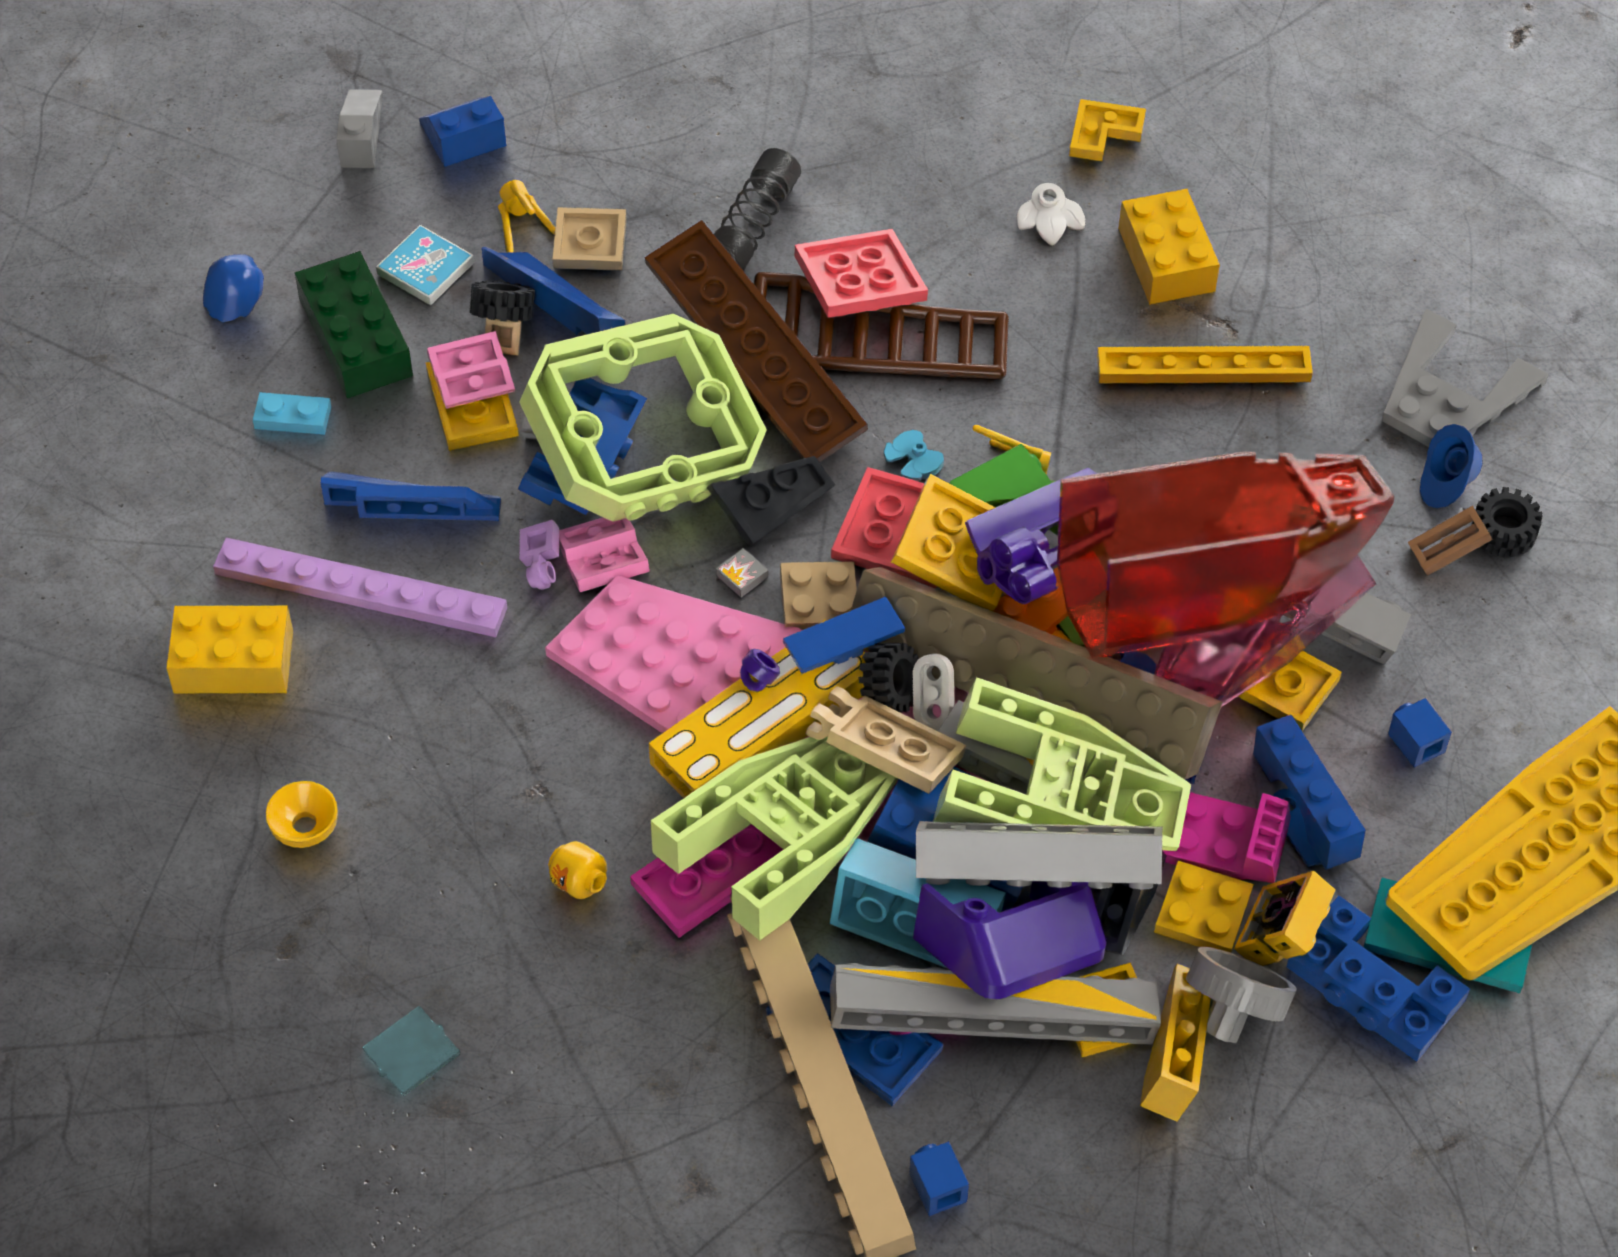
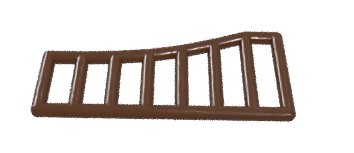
M758 272L754 277V285L765 298L767 286L788 287L785 323L798 338L802 290L814 293L807 278L794 273ZM920 304L900 305L876 310L890 314L888 357L887 359L866 358L870 311L855 314L852 357L831 356L834 317L828 318L821 306L817 355L812 356L823 370L1003 379L1007 374L1009 316L1004 311L970 310ZM904 317L925 319L923 361L901 360ZM939 321L960 323L958 363L937 362ZM974 324L995 325L993 365L972 364Z

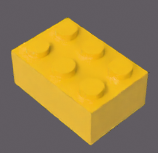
M1188 189L1122 201L1118 229L1149 305L1216 291L1220 263Z
M288 605L174 606L166 668L173 693H287L293 639V627Z

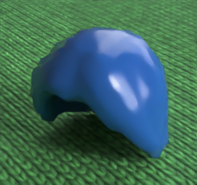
M233 254L219 258L209 267L203 290V306L209 311V315L212 318L224 323L235 320L240 316L247 317L253 311L255 304L262 295L264 281L262 270L257 267L254 259L246 254Z

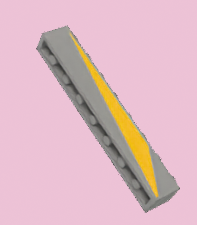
M848 963L845 965H835L830 984L831 1028L1093 1042L1111 1041L1152 1045L1161 1025L1157 982L1143 981L1139 978L1116 980L1103 979L1100 976H1088L1085 978L1061 976L1003 999H988L974 992L951 970H943L938 967L915 969L903 968L898 965L877 967Z

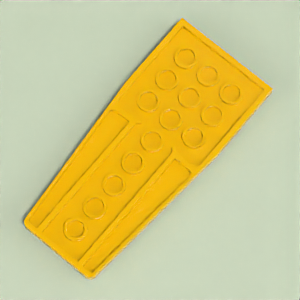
M1609 706L1533 761L1390 888L1386 897V905L1464 979L1474 980L1618 890V712Z

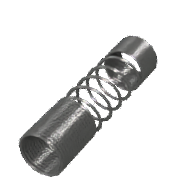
M769 148L763 152L753 168L750 178L745 181L743 190L738 193L736 202L730 206L729 214L723 218L721 227L714 233L715 237L743 271L753 257L754 251L757 250L758 244L756 239H762L765 236L764 227L772 224L771 215L779 213L780 207L778 203L786 201L787 196L792 191L802 172L797 159L783 149ZM749 182L752 183L754 189H746ZM756 191L767 201L775 203L777 206L776 211L769 213L760 204L750 201L747 192ZM744 194L747 201H739L740 196ZM748 203L758 212L768 215L769 223L761 225L752 216L743 214L739 204ZM737 206L740 213H732L733 208ZM732 216H743L752 225L761 227V236L754 237L747 230L736 226ZM728 218L730 219L733 226H724ZM749 238L754 240V247Z

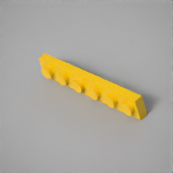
M1309 346L1098 347L1097 351L1099 383L1311 382L1313 374Z

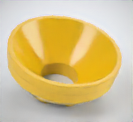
M298 781L283 786L271 797L266 808V821L271 833L278 841L290 847L304 848L319 844L333 832L338 819V809L334 795L323 785L312 781ZM303 817H309L316 821V825L311 831L301 833L293 828L295 822Z

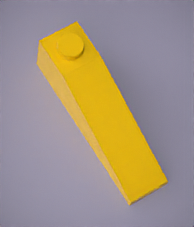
M1178 963L1174 967L1161 1013V1025L1154 1039L1144 1076L1140 1102L1141 1107L1178 1122L1199 1092L1211 1001L1210 997L1202 994L1186 981L1190 968Z

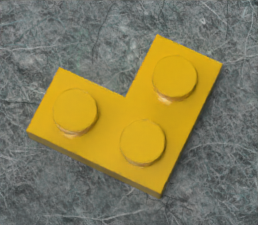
M1080 99L1069 156L1102 161L1107 137L1140 142L1146 109Z

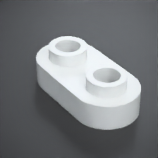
M929 654L919 658L913 668V714L916 721L938 731L955 706L954 668L947 657L941 654ZM934 666L940 670L939 679H935L932 675V668ZM935 704L941 709L939 718L932 711Z

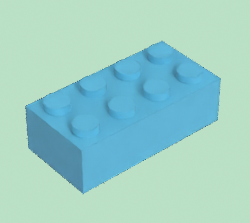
M857 838L839 867L830 924L946 967L913 939L921 885L927 884L926 878H916V860ZM950 879L949 883L940 885L929 884L952 904L970 898H979L987 902L998 913L1002 912L1005 892L986 885H969L966 883V879Z

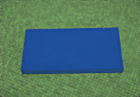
M817 953L810 960L808 966L831 1022L830 984L835 965ZM770 1006L766 1008L768 1015L772 1014ZM833 1028L851 1076L891 1106L898 1101L943 1050V1044L929 1033L911 1032L909 1034L892 1035L889 1031Z

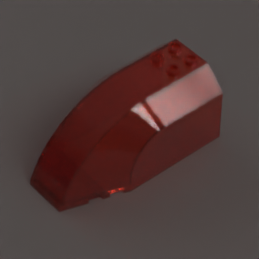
M1237 452L1061 479L1057 565L1067 615L1092 658L1108 657L1113 654L1131 651H1145L1149 648L1204 640L1243 630L1293 607L1335 577L1375 534L1391 509L1395 496L1365 455L1315 454V460H1296L1292 453H1279L1278 459L1256 458V452Z

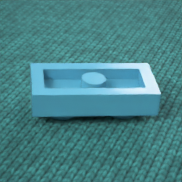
M259 392L253 416L254 429L325 435L331 411L330 398Z

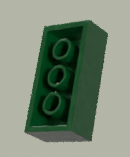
M361 251L294 272L299 300L347 399L413 376L409 347Z

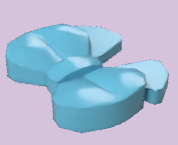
M910 430L903 432L893 440V444L890 442L886 443L884 449L886 462H894L905 457L909 459V462L901 470V477L921 481L922 479H927L930 474H938L944 467L943 454L939 451L928 450L926 443L923 442V434L920 431Z

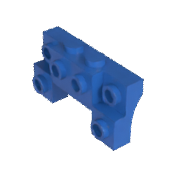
M592 378L575 381L569 394L577 411L591 412L602 422L603 431L596 445V450L610 479H612L619 470V466L614 464L616 458L619 457L624 460L634 441L628 438V435L647 398L632 390L613 388ZM536 452L529 469L521 480L518 490L549 506L555 499L587 515L589 510L565 499L545 455Z
M1338 895L1330 904V911L1322 920L1315 935L1316 942L1313 948L1305 955L1289 958L1286 967L1323 993L1329 1003L1336 1007H1342L1356 1017V1020L1362 1027L1369 1031H1375L1417 1062L1428 1050L1447 1022L1464 1004L1470 988L1438 965L1419 986L1411 982L1357 943L1368 930L1371 918Z

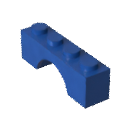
M1288 715L1258 726L1253 755L1270 782L1282 781L1293 794L1303 816L1307 840L1324 868L1328 870L1360 858L1366 830L1293 716Z

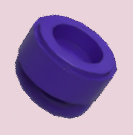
M751 649L742 659L740 676L743 684L751 691H762L767 684L771 685L780 674V667L774 659L759 649ZM750 674H751L753 677H755L758 681H757V682H754V681L752 680Z

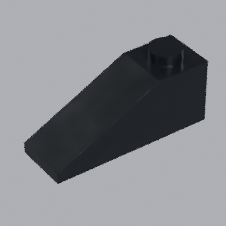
M1162 850V870H1163L1164 863H1165V860H1166V857H1167V855L1163 852V850ZM1112 883V887L1101 889L1096 908L1107 942L1106 952L1124 956L1156 893L1158 884H1153L1151 889L1140 890L1130 888L1129 883Z

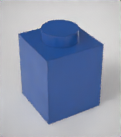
M1424 698L1414 704L1405 703L1395 710L1388 735L1415 768L1444 754L1452 731L1428 700Z
M949 1141L938 1146L936 1144L925 1145L919 1148L914 1155L910 1156L909 1175L929 1216L967 1202L969 1183Z

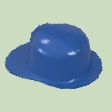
M1457 424L1444 426L1436 432L1430 442L1420 482L1422 500L1430 507L1438 509L1454 503L1464 492L1466 485L1474 481L1481 471L1483 465L1481 451L1475 444L1471 433L1464 426Z

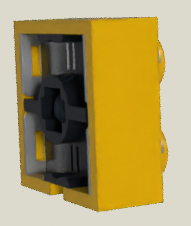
M1315 871L1263 886L1234 949L1244 958L1262 966L1280 962L1284 958L1289 959L1305 955L1313 948L1316 942L1315 935L1322 920L1330 911L1329 904L1336 889Z

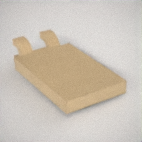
M838 686L830 692L828 699L836 702L839 707L832 704L828 708L819 703L812 710L811 717L820 721L821 724L814 721L806 731L807 736L817 740L828 737L826 743L928 794L963 758L966 749L965 744L867 696L858 700Z

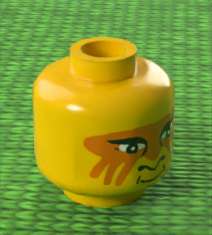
M573 841L559 846L549 859L550 880L557 888L573 898L581 900L601 891L606 883L607 863L605 858L582 842Z

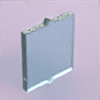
M420 1006L362 1047L366 1055L379 1068V1075L381 1077L386 1076L403 1096L460 1055V1050L444 1034L443 1026L440 1024L436 1025Z

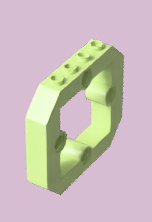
M674 313L546 344L519 401L565 499L612 522L625 518L629 521L635 520L647 512L658 509L661 512L668 511L678 504L690 500L692 503L705 500L711 495L706 488L710 484L739 478L741 475L749 473L767 431L720 336ZM676 356L693 390L686 408L687 415L696 425L711 427L721 449L690 458L672 455L666 458L660 466L610 479L596 450V445L603 431L602 422L591 412L577 411L565 384L598 376L601 380L610 384H619L628 377L633 366Z

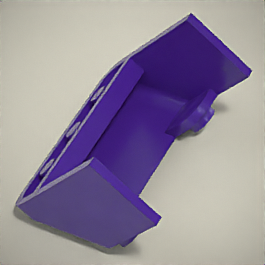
M1032 881L1029 897L1033 901L1000 913L979 898H970L952 904L928 883L921 885L913 939L951 970L974 992L988 999H1003L1095 965L1103 960L1107 944L1088 882H1072V885L1069 887L1059 888L1048 886L1047 881Z

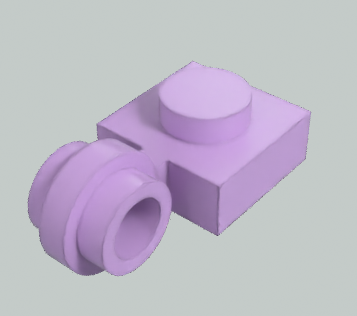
M553 520L520 529L519 559L527 567L526 577L528 583L532 588L547 589L551 586V583L556 581L554 567L547 560L559 557V527Z

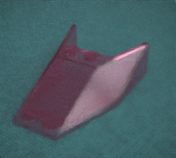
M1238 522L1234 527L1246 534H1250L1244 523ZM1345 544L1306 601L1297 599L1286 600L1277 605L1266 621L1250 617L1255 601L1200 575L1178 606L1154 675L1222 701V706H1224L1290 663L1372 589L1376 582L1353 546ZM1297 610L1296 616L1291 621L1280 623L1281 617L1286 612Z

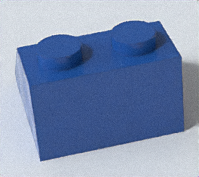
M491 96L480 97L419 118L423 130L444 167L507 146L504 118Z

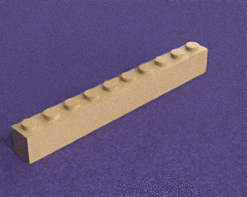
M732 913L727 914L734 937L742 935L746 945L740 948L747 971L755 969L759 979L753 981L760 1005L768 1003L772 1014L767 1015L766 1020L773 1039L781 1037L785 1049L779 1050L787 1074L794 1072L798 1084L793 1085L792 1088L799 1108L808 1107L812 1119L806 1121V1125L814 1145L821 1143L826 1154L820 1157V1162L827 1181L835 1179L840 1192L833 1194L842 1218L849 1216L854 1229L848 1231V1235L855 1254L863 1253L865 1257H897L916 1250L912 1228L834 1030L831 1028V1022L790 919L759 941L732 918Z

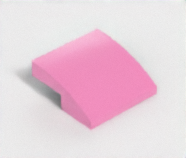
M496 331L427 348L429 361L446 409L515 392L507 360L503 356Z
M603 517L559 530V546L579 592L607 585L616 576L630 578L650 572L648 559L637 542L635 528L627 518L612 522Z

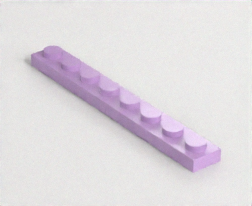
M231 538L225 539L213 565L215 575L491 637L497 636L507 610L506 599Z

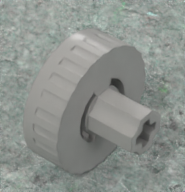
M1211 947L1198 948L1186 976V981L1193 988L1214 1000L1209 1012L1206 1032L1225 1042L1237 1043L1248 1014L1275 1022L1284 1021L1297 990L1289 980L1276 972L1241 956Z

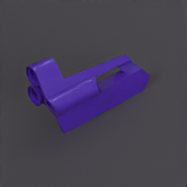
M1088 467L967 520L965 525L978 555L977 570L983 583L987 585L995 583L1002 591L1021 604H1027L1055 591L1058 586L1056 587V576L1052 567L1112 534L1114 529L1113 522L1117 512V498L1114 493L1109 494L1108 480ZM1091 509L1094 510V523L1091 531L1050 549L1045 536L1049 528Z

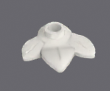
M1043 183L1034 189L1031 200L1019 208L1017 225L1020 230L1036 227L1043 240L1050 246H1053L1062 237L1066 227L1072 230L1083 231L1085 216L1079 204L1065 198V194L1059 186L1053 183ZM1043 196H1052L1054 200L1047 201L1043 198Z

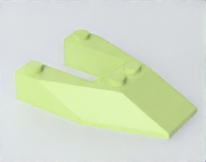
M976 677L963 703L956 734L1034 760L1027 792L1023 794L952 770L940 793L933 822L1163 827L1162 850L1177 851L1191 789L1189 782L1087 715Z
M808 737L740 760L651 820L652 853L678 874L750 824L784 849L732 886V918L759 941L794 915L847 853L898 780V778L826 743L828 737L819 740Z

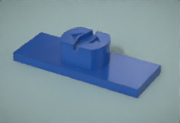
M883 597L783 638V643L801 674H804L830 662L840 664L848 661L850 657L852 659L863 654L864 648L905 632V626L887 597Z

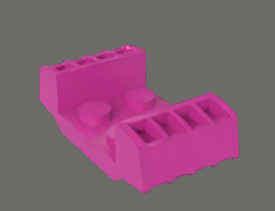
M1190 792L1179 848L1177 851L1163 850L1167 855L1165 863L1177 865V862L1181 861L1239 880L1250 879L1275 883L1291 820L1289 802L1262 793L1259 807L1256 809Z

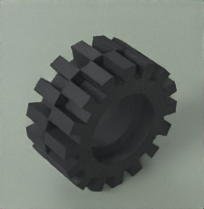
M510 282L472 283L469 312L474 316L488 318L489 320L499 319L500 321L510 320L512 322L531 320L533 318L535 290L529 286H521V284L517 283L510 284Z
M1503 487L1500 494L1497 488L1491 490L1490 495L1485 493L1481 497V501H1478L1476 506V512L1492 538L1491 541L1486 543L1487 552L1492 554L1493 550L1497 549L1499 550L1498 556L1504 557L1506 551H1509L1510 557H1516L1518 551L1524 554L1528 552L1529 547L1532 548L1534 546L1543 516L1542 511L1538 512L1540 508L1538 502L1531 504L1533 498L1531 495L1527 494L1523 498L1520 496L1522 490L1515 489V493L1512 494L1509 493V487ZM1498 516L1510 517L1517 521L1520 527L1506 528L1496 523L1493 518Z
M877 643L868 648L869 652H865L862 657L866 663H860L859 670L863 671V677H859V683L864 685L860 689L861 696H867L898 712L909 711V707H913V668L919 659L918 655L913 654V647L908 646L906 643Z

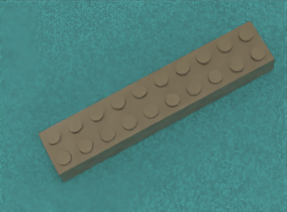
M876 567L863 570L851 610L887 597L905 626V632L879 643H906L908 646L913 647V654H917L919 658L929 654H941L947 657L953 665L954 687L969 692L977 677L1089 716L1184 780L1198 774L1223 703L1222 701L885 568ZM934 666L932 668V675L935 679H939L940 670Z

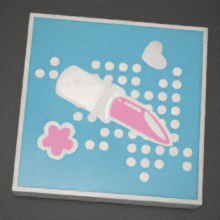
M419 225L376 266L377 275L431 306L474 264V255L424 226Z

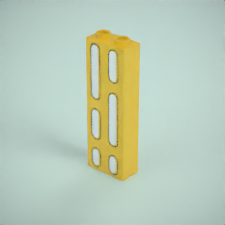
M783 648L771 657L780 667V674L771 685L767 684L762 691L755 692L749 690L743 684L742 679H739L649 742L650 765L685 798L740 760L805 739L807 737V728L814 721L821 724L820 721L811 717L812 710L819 703L828 708L832 704L839 707L836 702L828 699L830 692L836 686L843 688L858 700L863 697L861 696L860 689L864 685L859 683V677H863V671L859 670L860 663H866L862 658L865 652L853 659L850 657L848 661L843 663L830 662L801 674L787 648ZM750 674L752 680L757 682L758 680Z

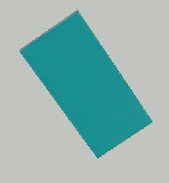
M1382 877L1363 947L1369 952L1434 969L1438 965L1449 974L1462 977L1386 905L1388 892L1398 881ZM1532 944L1473 981L1521 993Z

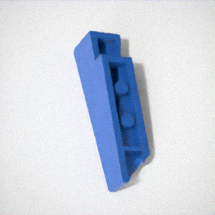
M487 247L481 248L483 265L505 282H510V284L517 283L521 284V286L533 288L535 290L534 303L576 335L581 331L591 334L625 325V320L622 317L598 305L528 252L498 253Z
M328 472L321 477L320 484L324 505L357 506L359 518L499 521L501 497L480 494L464 486H426L340 472Z

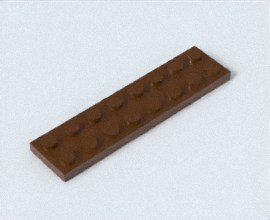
M702 220L644 257L646 265L693 323L720 336L748 393L801 459L815 456L820 463L868 430L866 421Z

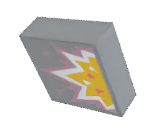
M742 548L716 568V576L742 598L768 578V569Z

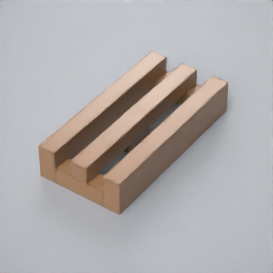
M1471 506L1410 540L1408 544L1428 576L1486 544L1492 538L1476 510ZM1472 521L1474 522V524H1472L1471 526L1465 528L1464 530H1462V531H1460V532H1458V533H1456V534L1453 533V534L1449 535L1450 533H1452V532L1456 531L1457 529H1459V528L1465 526L1466 524H1468V523H1470V522H1472ZM1445 537L1439 544L1431 547L1430 549L1424 552L1421 551L1425 547Z

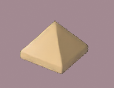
M486 318L485 334L496 331L502 353L519 355L522 321L512 322L510 320L500 321L499 319L489 320Z

